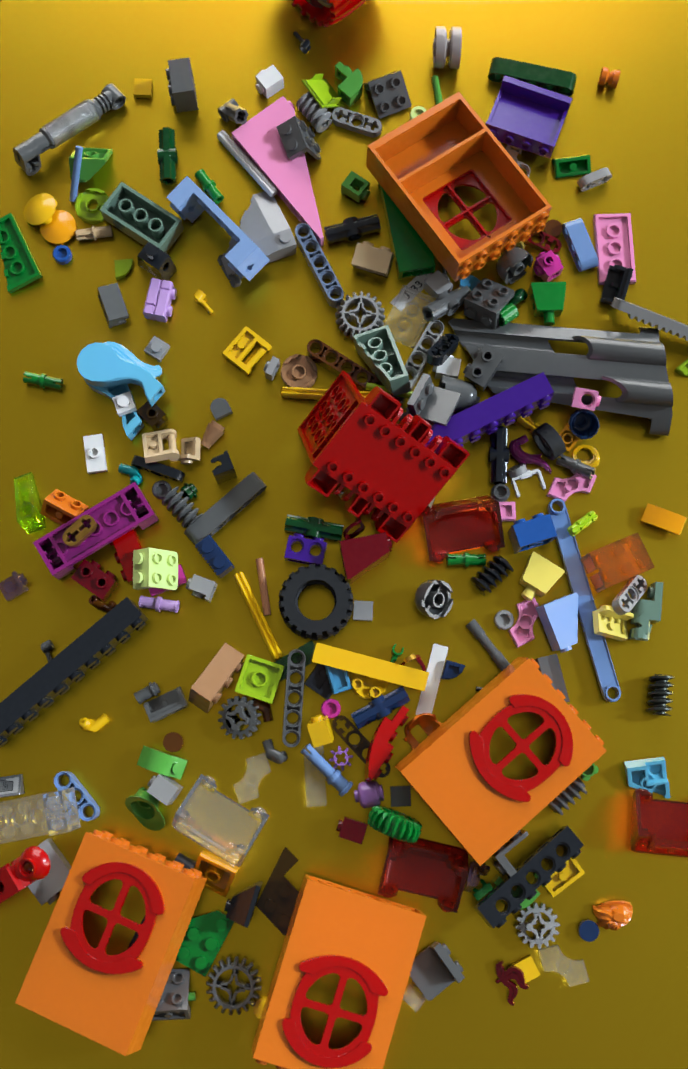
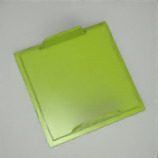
M315 74L311 79L302 80V83L321 108L345 106L341 97L338 96L326 79H322L324 74Z

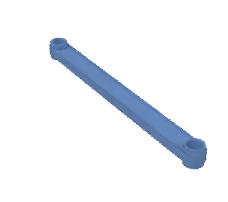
M553 499L548 504L547 510L557 533L556 541L571 592H577L578 615L601 694L607 702H616L621 697L620 686L604 636L594 634L592 611L597 609L575 536H570L567 528L571 526L567 508L563 500ZM552 504H558L561 511H555L552 508ZM609 688L615 691L613 699L608 696Z

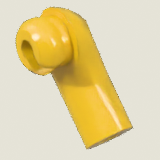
M103 713L96 720L86 717L81 718L79 726L84 731L97 732L110 720Z

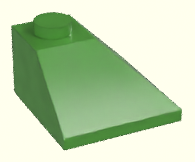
M83 147L79 182L89 181L108 161L113 153V149ZM75 150L69 157L71 180L73 173Z

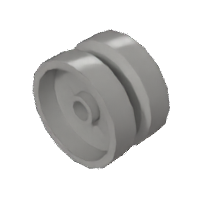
M445 26L435 27L432 51L434 68L443 69L446 57H448L449 68L459 69L462 48V28L460 26L451 27L449 38H447Z

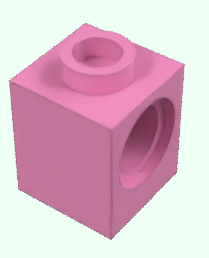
M575 387L571 406L595 411V408L600 405L601 396L598 395L599 392L596 390ZM590 394L592 396L589 404L582 403L581 398L583 395Z

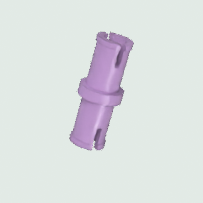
M142 595L138 603L139 608L155 609L156 612L163 610L178 613L180 605L178 600H167L159 596L157 598L145 597Z

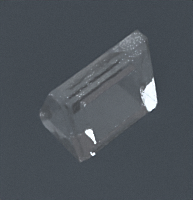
M412 981L405 990L403 1000L417 1012L426 998L414 981Z

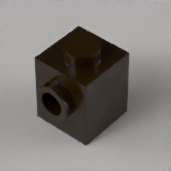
M147 401L136 411L139 417L154 432L157 429H162L167 423L168 418L166 414L156 404L151 407Z

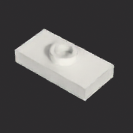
M103 435L83 436L87 473L107 472Z

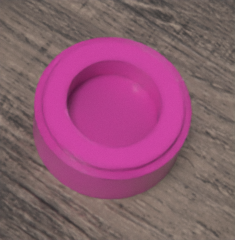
M328 699L322 703L321 711L324 716L328 715L329 719H333L340 714L341 706L337 700Z

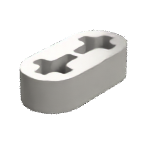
M608 167L581 177L577 184L581 191H586L609 181L612 174Z

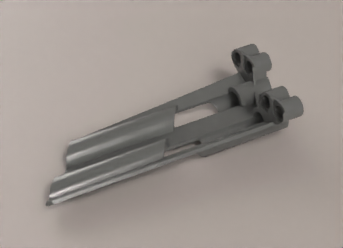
M452 318L448 321L454 334L459 337L460 344L468 351L473 361L475 360L473 357L479 347L482 348L484 344L504 355L502 364L487 385L493 393H501L544 372L554 391L551 403L571 406L574 388L577 387L574 378L606 380L616 384L621 389L622 395L618 398L601 397L600 405L595 410L649 418V421H651L649 434L669 435L672 420L673 391L668 380L665 347L659 341V330L657 328L639 326L640 333L637 334L508 323L504 326L499 325L496 329H493L476 320ZM548 340L586 343L589 351L587 355L555 353ZM583 395L581 398L583 404H589L592 400V396Z

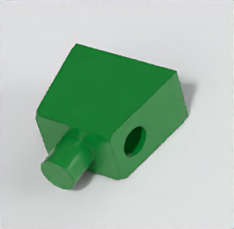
M531 282L528 293L533 314L535 317H543L545 326L554 325L555 317H559L563 311L566 282Z

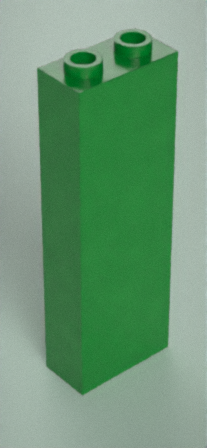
M379 184L398 279L434 273L436 265L432 251Z

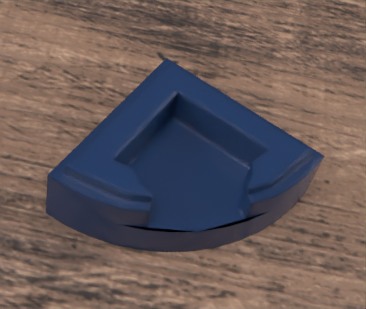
M446 660L441 679L450 680L462 673L465 665Z

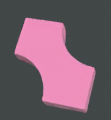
M576 473L574 476L566 479L554 478L546 496L553 499H561L565 503L567 498L574 493L582 492L589 494L597 476L591 474L593 478L588 479Z
M533 597L532 601L524 600L516 604L518 618L515 625L508 630L516 648L535 639L533 624L539 616L536 607L539 605L535 597Z

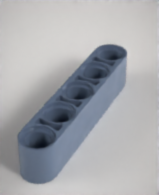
M306 223L298 224L295 228L296 243L327 303L331 307L337 308L338 305H341V299L344 300L343 289L310 226ZM301 233H306V234H307V235L304 236V237L299 236V234H301ZM310 248L315 249L314 252H308L307 250ZM316 264H323V265H324L323 267H320V268L315 267ZM330 279L331 282L324 283L323 280ZM334 294L340 296L338 299L331 298Z

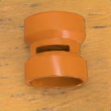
M603 67L598 85L604 86L607 83L610 88L616 89L621 70L615 69L609 72L608 67Z

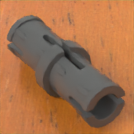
M561 454L556 461L557 465L569 469L571 473H578L588 479H592L593 476L591 474L594 475L596 472V468L564 454Z

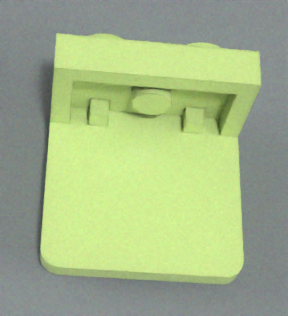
M150 547L133 550V589L158 588L177 590V552Z

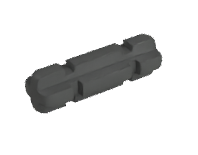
M220 255L217 259L220 266H223L221 261L223 255ZM224 266L221 267L228 280H231L230 284L233 288L241 285L242 281L239 276H236V273L227 276Z

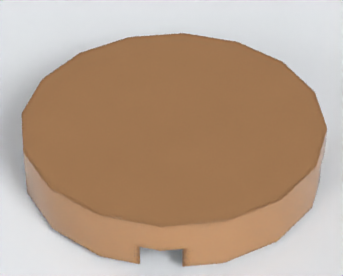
M295 354L288 357L282 364L281 378L287 387L311 388L317 380V366L308 356Z

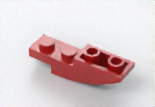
M401 706L392 720L384 717L377 727L366 758L365 780L367 782H370L372 779L376 780L383 771L380 769L384 762L387 764L392 758L393 753L391 751L394 746L388 743V741L392 742L398 734L395 730L399 725L402 727L409 718L406 715L409 709L405 706Z

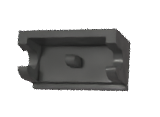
M118 283L98 287V298L108 327L112 328L113 326L126 323L129 314Z
M181 686L143 704L151 723L189 707Z

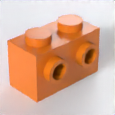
M55 489L44 499L40 514L63 525L87 511L89 506Z

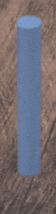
M82 146L75 147L69 198L72 202H75L78 194L83 153Z

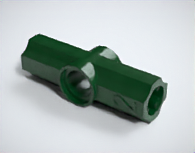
M163 127L159 130V148L157 149L158 163L160 165V182L165 185H172L176 183V164H178L175 131L169 127Z
M287 514L284 531L302 534L310 539L318 537L340 542L344 525L325 522L317 517L304 518Z

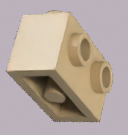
M363 241V244L357 242L351 265L354 268L388 277L394 259L391 249L383 246L380 249L373 247L374 244Z

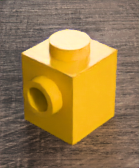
M320 714L311 717L307 724V729L313 747L316 748L333 743L335 737L328 715L322 717Z

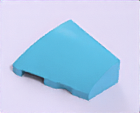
M664 757L624 761L629 787L644 789L648 793L652 794L654 792L663 795L664 798H670Z

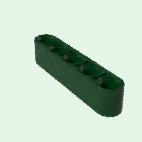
M495 57L491 60L488 73L489 80L502 84L503 78L506 75L565 96L573 95L577 78L573 72L501 57Z

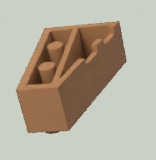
M224 643L191 687L188 701L205 713H208L212 706L221 698L223 690L230 686L234 674L239 673L243 668L244 655L227 643Z

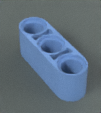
M578 218L563 223L562 232L578 271L582 272L597 267L599 264L598 257L583 220Z
M69 771L57 773L54 777V785L83 821H92L98 818L100 815L99 805L77 777ZM63 775H67L69 778V783L66 786L61 783ZM76 790L81 793V799L78 802L73 798V793ZM88 806H91L94 810L92 817H88L85 813Z

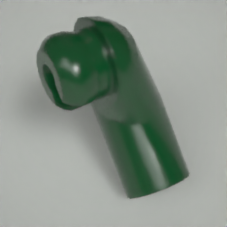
M522 288L517 289L514 297L508 303L516 306L519 302L526 300L528 297L526 290Z

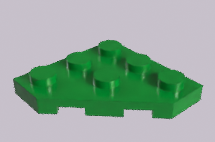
M220 910L193 917L176 961L206 977L234 921L226 918L227 914Z

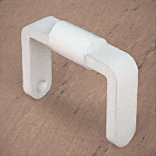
M529 469L524 474L511 479L517 498L520 497V493L515 480H522L537 474L542 489H546L539 469L532 471Z

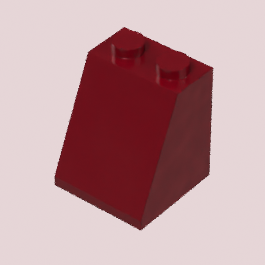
M386 532L340 541V552L347 583L352 584L388 558L389 552H392L391 538L387 537Z

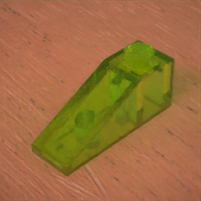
M29 472L14 478L17 522L28 534L46 528L45 516L40 514L42 503L33 473Z

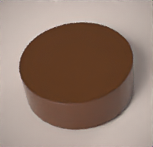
M549 220L546 222L543 232L558 238L563 229L562 224L557 220Z
M176 732L168 733L163 740L164 748L169 752H178L184 744L183 737Z

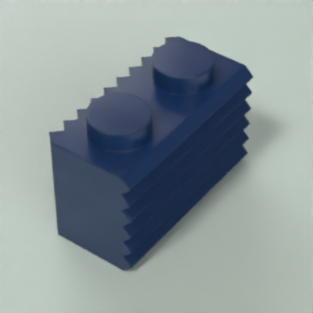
M210 535L195 545L196 550L218 578H223L234 569L231 561Z

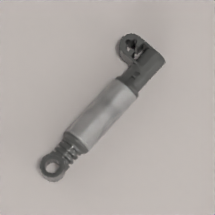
M113 83L106 85L101 94L94 97V99L84 100L44 125L37 134L14 147L13 153L16 163L28 176L36 174L41 168L40 154L49 148L54 149L93 125L110 109H120L126 102V96Z

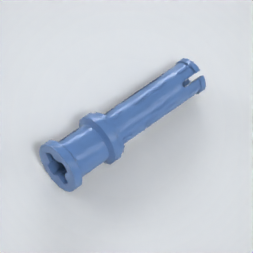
M310 743L307 744L305 747L311 753L309 754L304 748L300 753L327 778V783L333 785L341 797L351 789L353 783L351 781L348 782L341 775L340 770L334 769Z

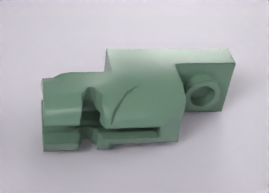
M663 582L652 583L647 590V597L650 600L639 599L631 610L634 618L631 619L630 623L637 626V628L630 629L629 639L648 641L652 628L650 623L661 621Z

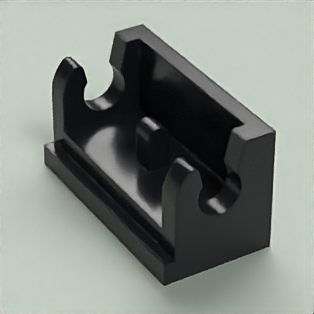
M610 265L599 302L611 305L615 297L625 300L633 269L619 265Z
M227 451L211 460V463L217 461L222 463L212 471L217 484L237 477Z

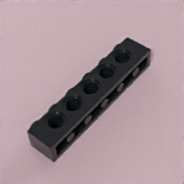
M562 826L515 869L517 873L512 877H506L474 909L490 928H500L507 921L506 917L510 913L515 914L521 909V903L525 899L530 900L537 894L536 889L540 885L544 887L552 880L550 876L554 872L559 873L567 866L565 863L567 860L576 858L581 853L580 848L584 844L568 826ZM558 845H561L564 849L561 857L556 853ZM544 858L549 862L547 870H544L541 866ZM529 872L534 875V882L532 884H529L526 880V875ZM513 886H517L520 891L516 898L511 894ZM500 899L505 905L501 912L496 909V902Z

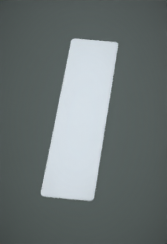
M433 644L426 671L429 672L425 691H421L416 715L432 713L448 652V647Z

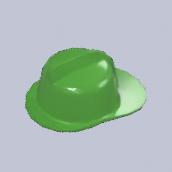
M141 787L134 796L126 798V807L144 827L154 831L164 828L165 819L158 810L159 800L149 794L146 788Z

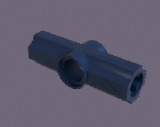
M403 686L385 696L381 695L372 700L367 706L353 712L351 717L359 730L369 723L389 715L394 709L408 703L410 699Z

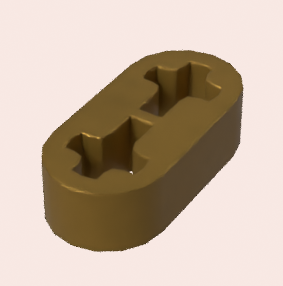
M90 515L81 516L64 532V543L72 548L79 546L96 530L97 523L95 519ZM84 521L90 522L91 527L89 529L87 527L82 529L85 526L83 524ZM70 534L76 535L75 542H68L70 540V538L68 537Z

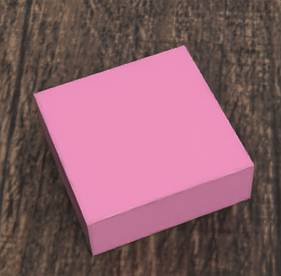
M515 502L495 503L496 522L516 521Z

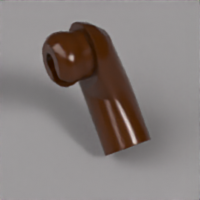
M95 595L89 598V603L105 613H108L117 605L114 601L106 604Z
M255 698L251 699L254 700L253 707L259 706L257 710L262 712L264 722L273 721L270 704Z

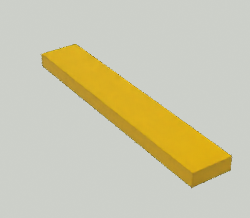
M317 642L315 643L311 662L420 691H425L429 672Z

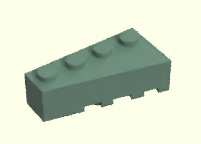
M389 325L353 335L356 352L393 397L411 391L409 376Z

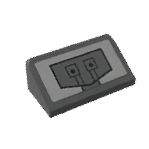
M23 774L0 777V798L24 794Z

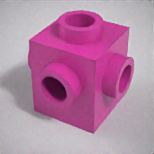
M552 250L537 255L533 265L535 274L541 277L544 282H549L559 276L564 268L559 256L554 254Z

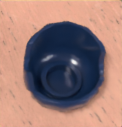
M587 409L576 410L568 421L570 431L582 440L592 438L597 434L600 427L597 416Z

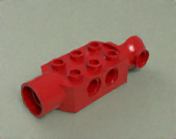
M30 846L22 852L20 857L0 868V904L33 882L44 879L49 874L50 860L43 849L37 846Z

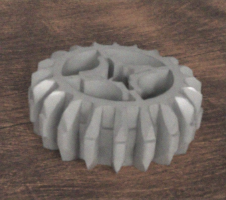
M362 291L359 296L353 292L352 298L347 295L346 301L341 299V305L337 306L338 312L335 313L337 318L336 324L340 325L339 331H344L345 337L350 334V339L353 340V335L384 326L383 320H385V315L383 313L385 310L381 308V301L376 302V296L370 298V293L363 296ZM358 305L356 309L348 311L351 307ZM364 306L369 307L374 313L366 310ZM360 310H361V315H363L362 318H361V322H359V318H358V315H359V313H360ZM347 320L354 322L357 327L350 325ZM371 321H373L371 325L363 328L364 324L371 323Z

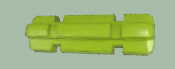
M595 511L585 514L584 517H581L567 528L570 536L577 535L581 530L597 520L598 515L595 514Z

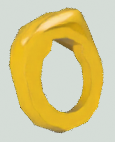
M580 445L574 449L572 459H578L577 453L582 449H586L592 453L593 458L590 461H581V463L594 468L599 465V453L594 447Z

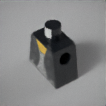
M150 242L144 246L137 256L138 266L160 280L169 281L177 271L171 257Z

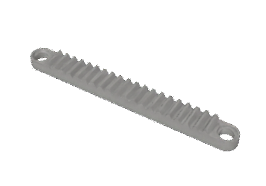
M614 298L611 306L628 313L630 319L635 317V320L638 322L642 321L645 325L655 326L658 330L662 329L673 336L676 334L679 338L683 337L688 341V325L620 298Z

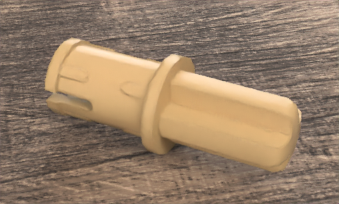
M111 225L102 227L92 226V228L76 230L75 236L78 241L89 239L96 241L97 238L113 237Z

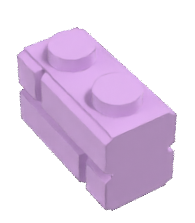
M151 278L143 310L146 319L166 323L168 317L172 316L173 306H171V302L175 300L177 289L174 288L173 282Z

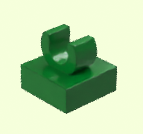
M483 879L480 880L483 885L480 890H477L474 885L471 887L475 893L473 896L478 903L494 889L490 883L486 884Z

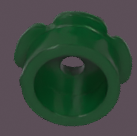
M184 483V486L180 489V491L184 492L183 496L189 497V501L197 498V488L192 483Z

